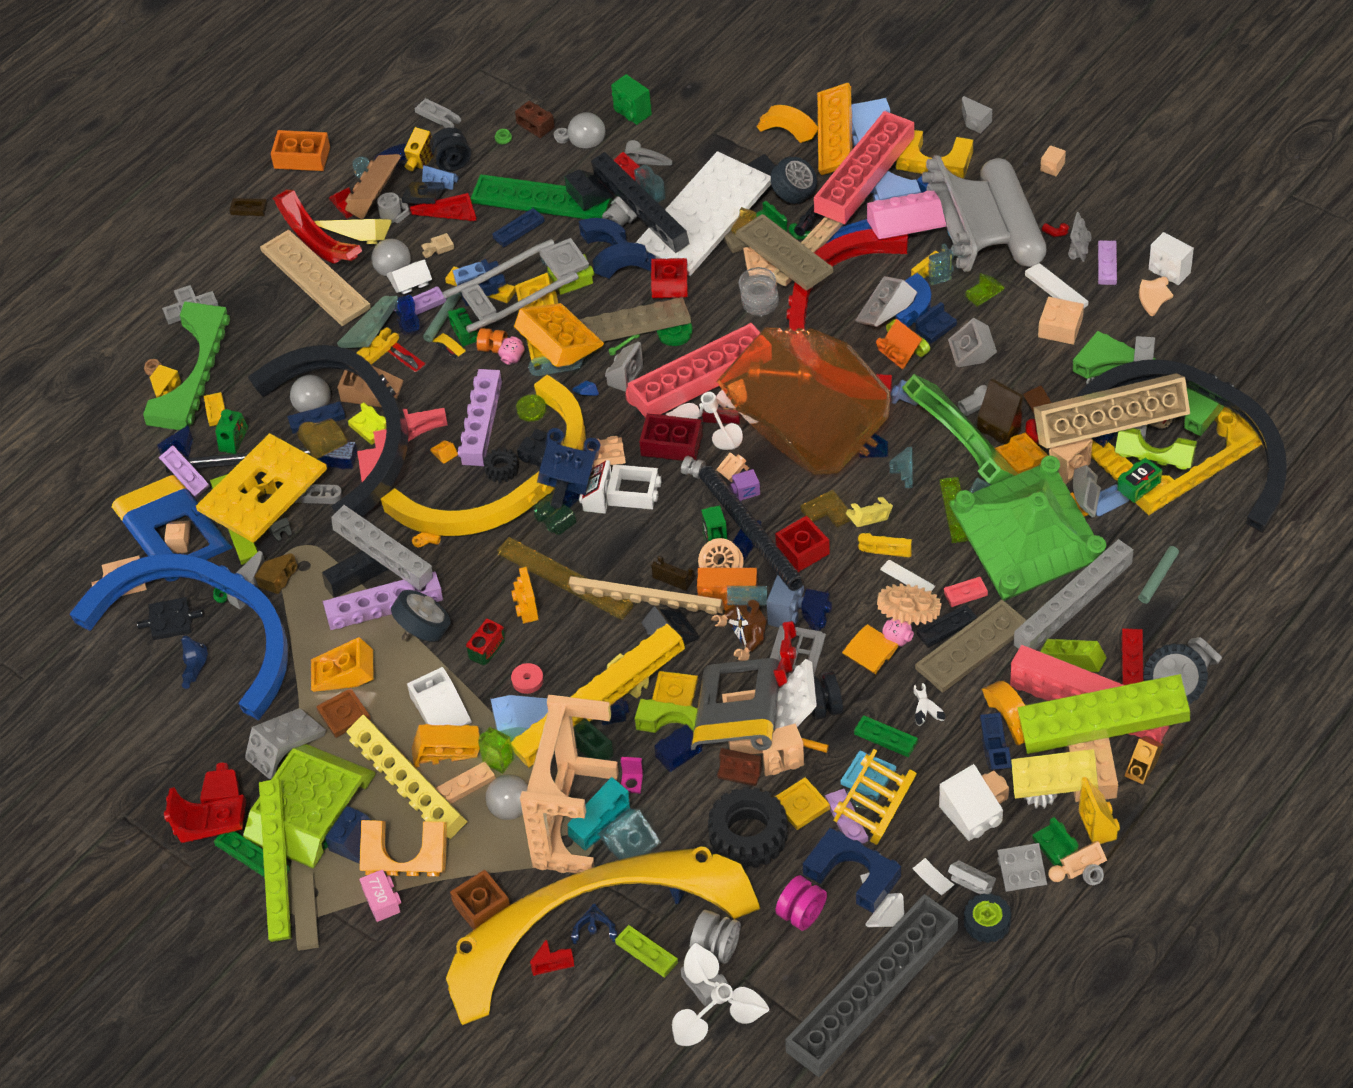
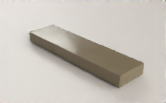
M313 873L293 875L292 885L297 949L300 951L319 948Z

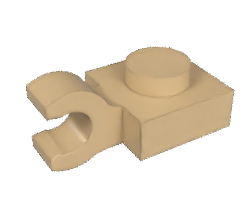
M447 233L431 238V243L421 245L424 250L422 254L425 258L431 257L434 252L441 254L454 249V244Z

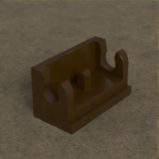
M658 556V563L653 561L651 564L652 577L684 591L688 590L695 579L694 569L688 568V571L667 564L662 556Z

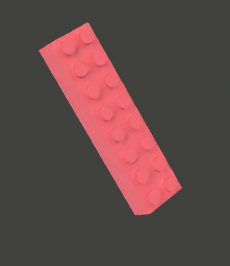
M884 111L814 196V212L845 224L914 139V122Z
M750 323L629 382L628 397L645 418L647 413L661 415L746 373L750 368L751 362L762 360L764 364L772 360L771 344Z
M1021 645L1011 662L1010 686L1047 701L1124 686L1024 645ZM1169 725L1129 733V735H1135L1140 738L1147 736L1161 743Z

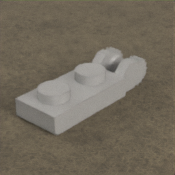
M426 98L415 108V113L443 125L445 128H454L453 123L459 124L461 122V118L457 114Z

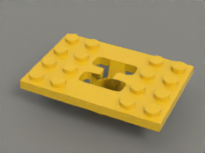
M269 433L196 505V509L254 543L327 470V466L325 463ZM259 472L266 473L261 479L264 483L258 485L255 476ZM277 481L284 483L279 489H277L275 484ZM244 487L247 491L246 494L240 492ZM265 490L266 494H272L266 502H258V497L264 495Z

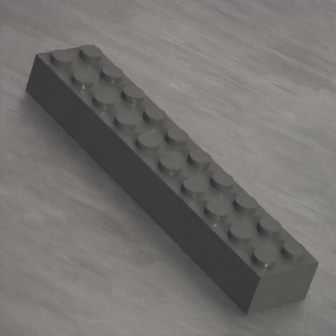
M924 894L785 1039L786 1053L820 1078L958 931V917Z

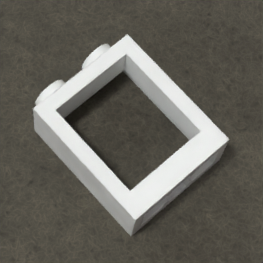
M613 465L607 490L608 505L653 509L654 502L658 501L657 487H661L662 480L661 476H658V468ZM621 480L650 482L648 493L619 491Z

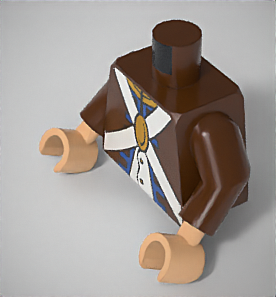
M756 600L741 601L726 610L723 616L714 615L712 617V621L719 620L718 624L715 625L716 627H724L727 624V619H729L728 623L745 647L744 650L736 649L734 652V656L739 657V661H747L750 656L749 652H753L759 645L763 644L766 618L760 611L759 602Z

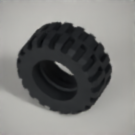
M743 787L742 790L736 788L731 790L730 794H723L721 800H716L709 812L708 831L710 845H712L715 854L741 864L742 868L747 869V866L757 868L759 864L763 863L766 865L770 863L771 858L773 860L779 856V851H783L788 838L787 816L784 806L780 804V800L774 796L772 798V793L768 791L761 792L760 788L755 787L754 789ZM743 819H756L766 825V828L761 833L750 837L736 835L730 830L734 823Z

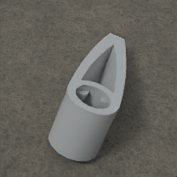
M631 140L626 144L624 153L637 164L672 165L670 158L658 152L641 148L638 141Z

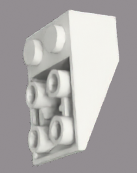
M443 667L407 683L410 698L426 724L463 726L472 723L451 679Z

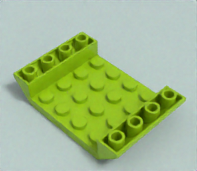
M307 744L292 748L271 779H279L281 781L286 857L314 868L324 853L322 842L357 789L359 787L363 789L368 787L376 775L375 771ZM259 797L249 812L243 837L255 845L263 847Z

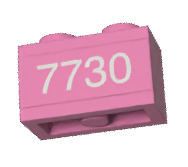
M383 869L359 879L377 922L400 913L398 904H401L400 897L397 892L393 893L391 888L394 885L390 875L386 877Z

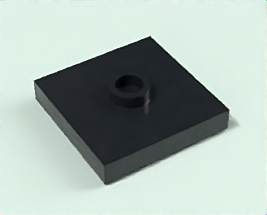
M411 182L401 197L402 203L435 204L445 188L444 182Z

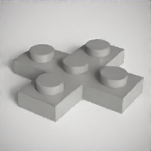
M191 285L174 290L178 303L164 307L162 310L169 325L181 321L180 313L185 301L213 306L219 305L213 291L195 296Z

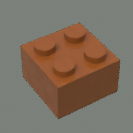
M486 870L481 871L450 891L454 907L473 930L501 910L510 906L508 897Z

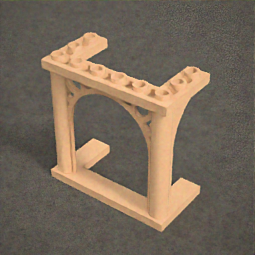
M548 695V714L527 791H522L520 796L532 867L539 870H555L560 873H579L594 868L595 865L593 857L572 855L564 846L561 838V825L564 816L585 818L586 815L585 799L569 797L574 776L576 774L607 779L613 777L617 780L619 770L618 762L578 757L572 717L610 721V702ZM554 750L558 769L555 783L550 773Z

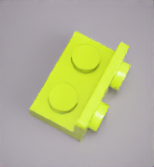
M363 402L360 404L362 411L348 420V425L373 445L375 443L373 432L386 429V419L384 416H379L372 406H367Z

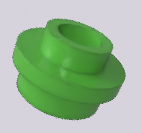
M499 129L496 132L495 141L497 143L507 144L511 141L512 135L509 130Z

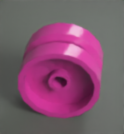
M796 876L780 895L775 909L776 914L786 921L791 920L793 926L804 931L815 922L821 913L827 899V892L817 885L812 886L811 882L803 876Z

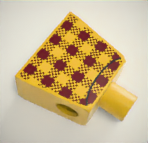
M417 127L414 128L404 149L407 158L405 164L407 170L414 171L415 167L423 169V165L427 166L433 155L429 148V142L432 138L430 131Z

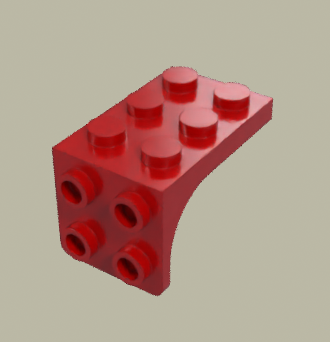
M175 787L169 789V794L166 797L167 806L164 811V818L166 822H169L173 834L178 837L181 843L242 830L246 806L244 795L197 804L184 800L178 794Z

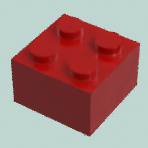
M687 258L651 259L652 298L688 297Z
M808 516L775 533L776 546L798 572L830 554L829 539Z

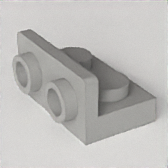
M961 861L951 864L948 870L952 874L951 880L980 895L991 893L996 881L995 877Z

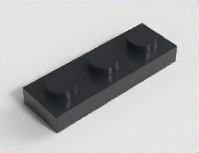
M965 604L918 629L917 636L929 648L961 631L977 619V616Z

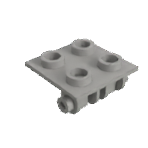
M1077 212L1070 235L1072 241L1068 255L1070 259L1080 257L1082 262H1084L1086 254H1088L1091 233L1087 230L1084 219Z
M1039 843L997 850L999 856L997 858L998 865L1001 866L1006 892L1047 885Z

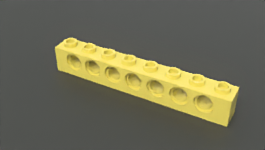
M362 715L346 731L351 737L349 741L356 748L360 746L363 749L361 754L369 761L372 759L375 762L373 766L380 773L384 771L387 774L384 778L391 785L396 784L399 787L397 791L404 798L408 796L411 800L409 804L416 811L420 809L423 812L421 817L426 822H446L447 837L449 839L468 822L367 717Z

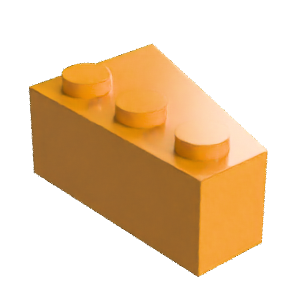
M419 725L411 748L413 765L418 768L421 763L432 762L435 765L439 764V760L451 759L453 762L477 758L481 747L478 726Z

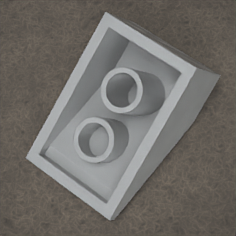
M884 276L855 321L877 327L906 309L914 301L917 291L902 279Z

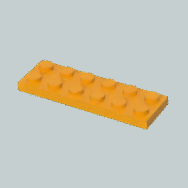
M849 83L817 93L818 170L821 175L836 171L852 151L851 86Z

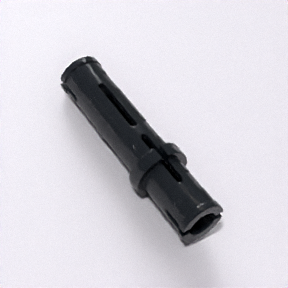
M814 203L806 214L801 216L799 223L795 226L794 232L799 236L804 235L805 231L813 225V221L818 213L814 212Z

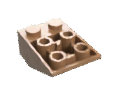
M372 366L379 376L383 374L389 383L386 385L387 387L391 385L396 392L394 397L397 400L403 380ZM344 370L338 385L341 402L362 404L364 402L369 406L381 407L366 382L354 373Z

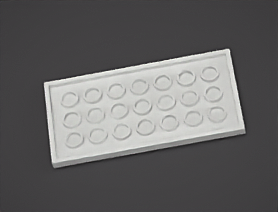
M717 151L665 209L687 230L690 244L675 253L650 228L645 231L636 243L645 245L646 252L655 255L656 259L687 258V274L691 276L722 241L724 236L729 233L771 185V176Z

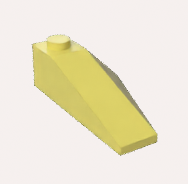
M391 220L314 221L319 227L360 241H367V244H377L378 240H384L391 225Z

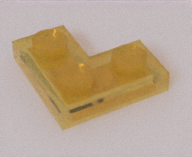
M834 490L800 505L802 513L808 516L812 522L826 515L836 527L851 521L846 514L848 508Z

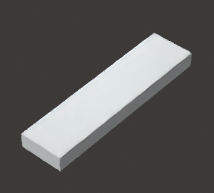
M1040 263L1025 271L1026 277L1053 298L1082 303L1084 308L1088 306V300Z

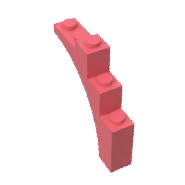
M445 408L408 414L407 409H403L408 427V442L429 430L448 425ZM386 429L373 432L376 448L357 451L362 482L371 473L380 458L386 439Z

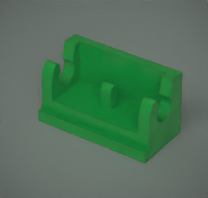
M465 308L449 310L450 325L462 347L477 342L478 331L475 330L468 333L466 330V326L472 324L469 315L466 313L458 316L466 311Z

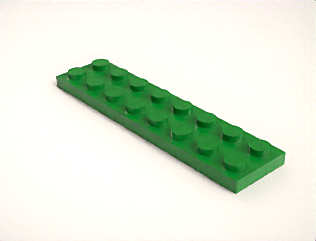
M480 174L471 196V203L524 211L534 208L539 213L581 219L602 218L603 213L609 209L612 198L584 211L566 191V186Z

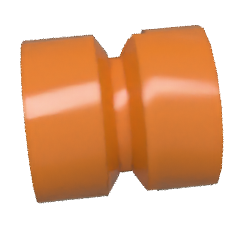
M480 328L477 336V350L483 352L492 350L493 353H498L503 340L508 338L507 332L503 330H495L493 332L492 329Z

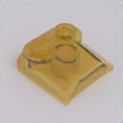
M331 418L317 423L305 422L300 425L297 432L298 438L316 459L347 444L342 430Z

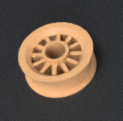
M722 538L711 540L705 544L698 558L700 568H730V565H732L731 568H743L744 562L740 549L731 541ZM724 557V562L718 565V560Z

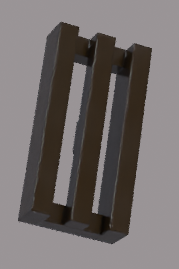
M233 198L229 211L231 215L264 216L267 200Z

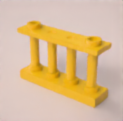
M873 749L871 755L866 754L862 760L861 765L864 767L844 802H838L834 810L837 814L833 821L837 822L841 814L871 830L870 833L873 836L870 842L877 845L917 773L909 770L906 776L895 773L873 760L877 750ZM870 767L895 781L896 785L899 786L898 791H891L864 776L867 768ZM862 783L888 798V801L891 802L889 807H882L856 792L858 784ZM850 798L880 814L879 817L882 818L880 823H874L846 807Z

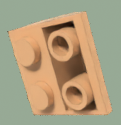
M796 724L775 729L771 747L763 750L765 776L776 775L786 770L804 766L803 741Z

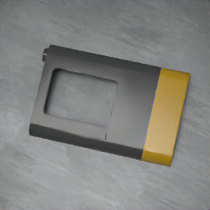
M765 658L711 664L704 668L691 750H695L699 744L750 739L752 746L757 750H767L771 747L779 689L773 671L777 670L780 663L777 659ZM758 670L755 697L753 699L716 703L720 674ZM761 738L763 745L758 744L756 739Z

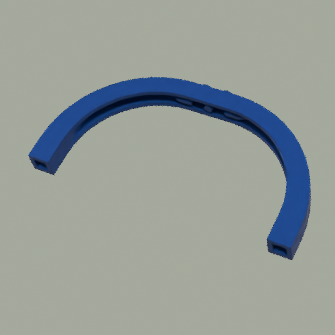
M161 554L131 561L100 579L87 591L70 613L71 618L77 625L91 631L110 605L134 587L167 577L196 579L244 602L259 615L264 624L266 633L265 657L258 676L238 703L243 713L260 720L276 697L286 673L288 662L287 637L282 622L269 599L239 573L233 574L225 566L220 565L219 567L202 558L183 554Z

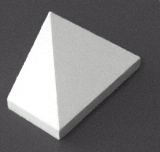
M901 893L888 894L865 925L867 927H893L904 916L903 895Z

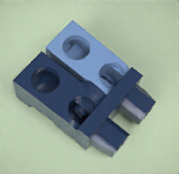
M484 259L481 262L452 270L455 282L458 286L473 280L499 266L497 261L488 263ZM499 274L478 285L486 296H490L491 294L499 293L498 288L506 285L503 274ZM462 296V299H463V301H464V303H465V306H468L469 304L467 303V301L465 300V298Z

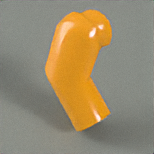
M422 532L412 538V544L415 547H422L428 543L439 545L441 536Z

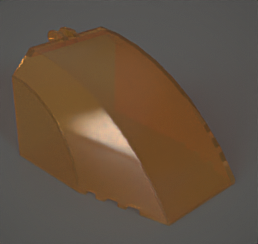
M765 327L717 380V383L736 407V410L761 435L786 456L814 475L839 473L857 452L868 456L869 451L863 445L867 443L874 448L878 445L871 436L889 418L890 390L850 344L811 328H808L807 331H804L803 328H798L796 331L786 328L785 331H782L780 328Z

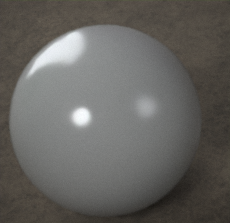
M590 112L577 114L568 125L569 140L579 148H591L599 145L605 137L603 121L597 115Z
M385 239L375 246L371 260L374 269L379 274L387 276V273L409 265L411 255L408 247L403 242L397 239Z
M305 375L297 379L292 385L290 400L297 411L304 412L328 405L331 400V391L326 381L321 377Z
M508 774L494 779L489 784L485 794V801L489 811L495 817L503 820H512L522 816L520 796L522 791H527V783L518 776Z

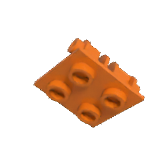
M896 319L886 337L878 338L876 344L880 352L904 369L922 338Z

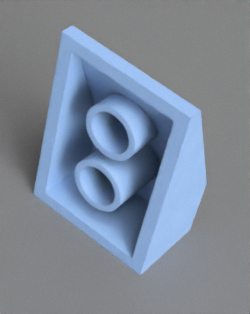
M508 695L491 699L500 745L512 742L516 736L524 733L533 723L538 722L548 713L547 698Z

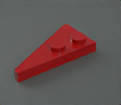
M468 193L440 199L435 204H419L410 207L411 215L476 221V215Z

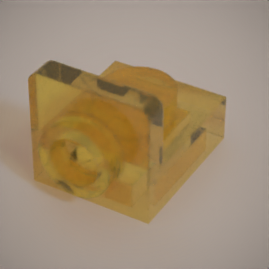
M741 207L739 210L740 217L731 228L732 233L736 234L737 230L757 218L756 212Z

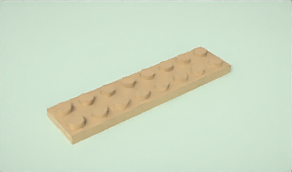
M289 229L260 246L261 251L341 326L371 309L370 303Z

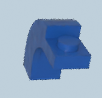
M918 273L905 280L906 283L917 291L913 303L896 315V319L907 327L916 323L919 316L924 315L931 309V289L927 281Z

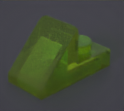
M980 273L979 283L966 291V297L976 306H979L1003 291L1005 287L995 278Z

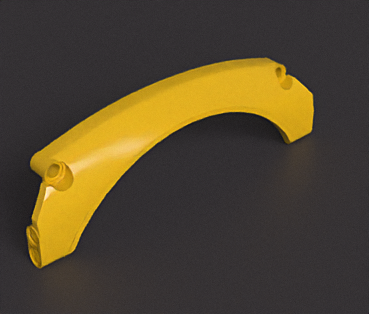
M706 847L644 854L606 863L561 879L527 895L492 916L457 942V954L453 958L446 981L461 1024L464 1025L489 1015L492 992L509 954L536 922L564 902L583 893L603 887L620 884H653L676 888L697 895L717 905L733 919L760 909L748 876L741 864L718 854L712 856ZM703 854L706 857V861L699 862L695 856ZM463 944H469L472 950L469 953H463L460 947Z

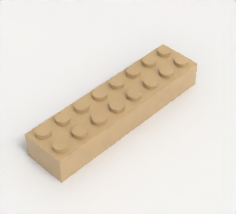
M1177 373L1033 407L1039 444L1045 448L1190 414L1186 380L1184 376Z

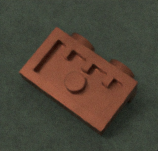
M721 748L719 753L720 768L717 777L756 786L762 770L761 756Z

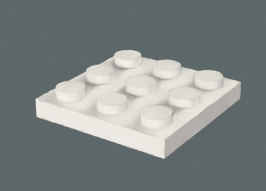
M805 659L787 678V683L778 689L774 729L791 724H796L798 727L817 706L811 661Z

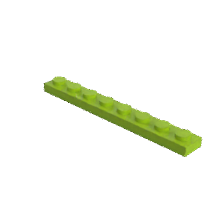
M279 779L259 782L268 939L271 942L291 939L282 787Z

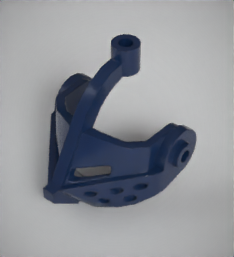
M592 904L589 910L573 927V933H571L573 944H577V941H579V932L584 924L590 922L588 926L590 934L597 932L595 921H601L609 927L610 939L615 942L617 938L615 924L596 904Z

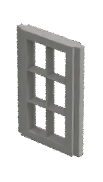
M781 625L770 658L777 659L779 662L781 660V642L784 640V629ZM795 627L796 636H799L795 648L796 659L798 653L809 655L807 660L812 662L813 675H815L826 634L820 631ZM803 637L813 639L810 650L800 649ZM794 659L792 672L797 667V665H795L796 659Z

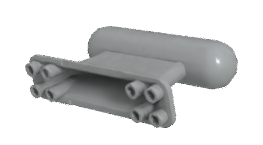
M934 155L932 159H927L926 167L928 172L922 173L923 183H928L927 191H935L940 198L946 227L954 244L951 247V254L958 257L956 260L957 268H962L964 272L971 271L977 252L987 246L996 244H1007L1014 260L1021 266L1031 267L1039 264L1044 259L1046 243L1016 173L1006 159L995 158L987 161L980 170L981 181L967 180L952 174L945 167L939 155Z

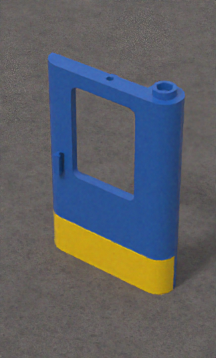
M175 475L168 476L123 495L112 504L114 512L147 556L173 554L155 528L185 515L191 519L210 544L188 555L207 560L232 549L230 543L213 521L197 511L196 505L198 502ZM167 577L165 580L175 581L179 577Z

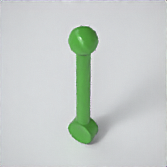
M640 334L632 335L615 348H610L609 354L615 355L618 349L634 338H639Z

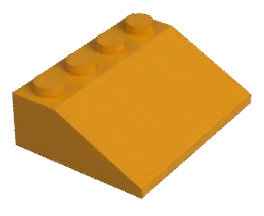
M561 303L520 308L514 325L520 334L530 341L556 367L571 365L604 345L603 341Z

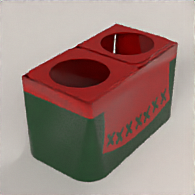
M486 618L466 644L469 659L480 665L488 664L505 642L503 626ZM488 628H489V630L492 631V632H494V633H492V634H487L486 632L488 631ZM483 637L486 640L485 645L481 648H476L475 646Z

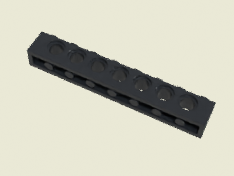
M603 152L591 160L594 175L616 196H619L669 248L677 253L690 244L687 230L608 154Z

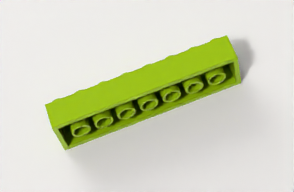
M1181 674L1017 707L1027 754L1190 721V709Z

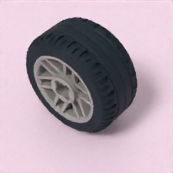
M789 156L782 159L773 168L770 175L771 186L775 193L781 199L791 204L804 202L817 188L818 182L814 169L808 162L799 157Z

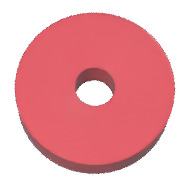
M531 663L519 665L512 672V685L520 693L529 694L536 692L543 684L542 670L537 665Z

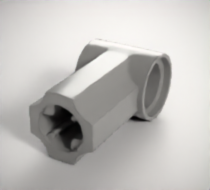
M979 386L973 395L958 402V407L965 416L980 410L987 386Z

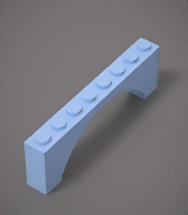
M886 98L852 104V142L854 146L858 144L884 111L890 113ZM887 171L870 193L874 194L873 200L876 201L918 194L921 191L917 180L906 179Z

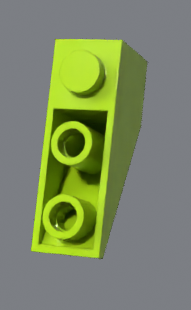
M1047 639L1040 651L1090 672H1099L1107 658L1098 641Z

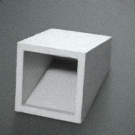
M974 764L940 784L939 807L968 841L973 838H979L985 831L997 827L1002 822L1003 809Z

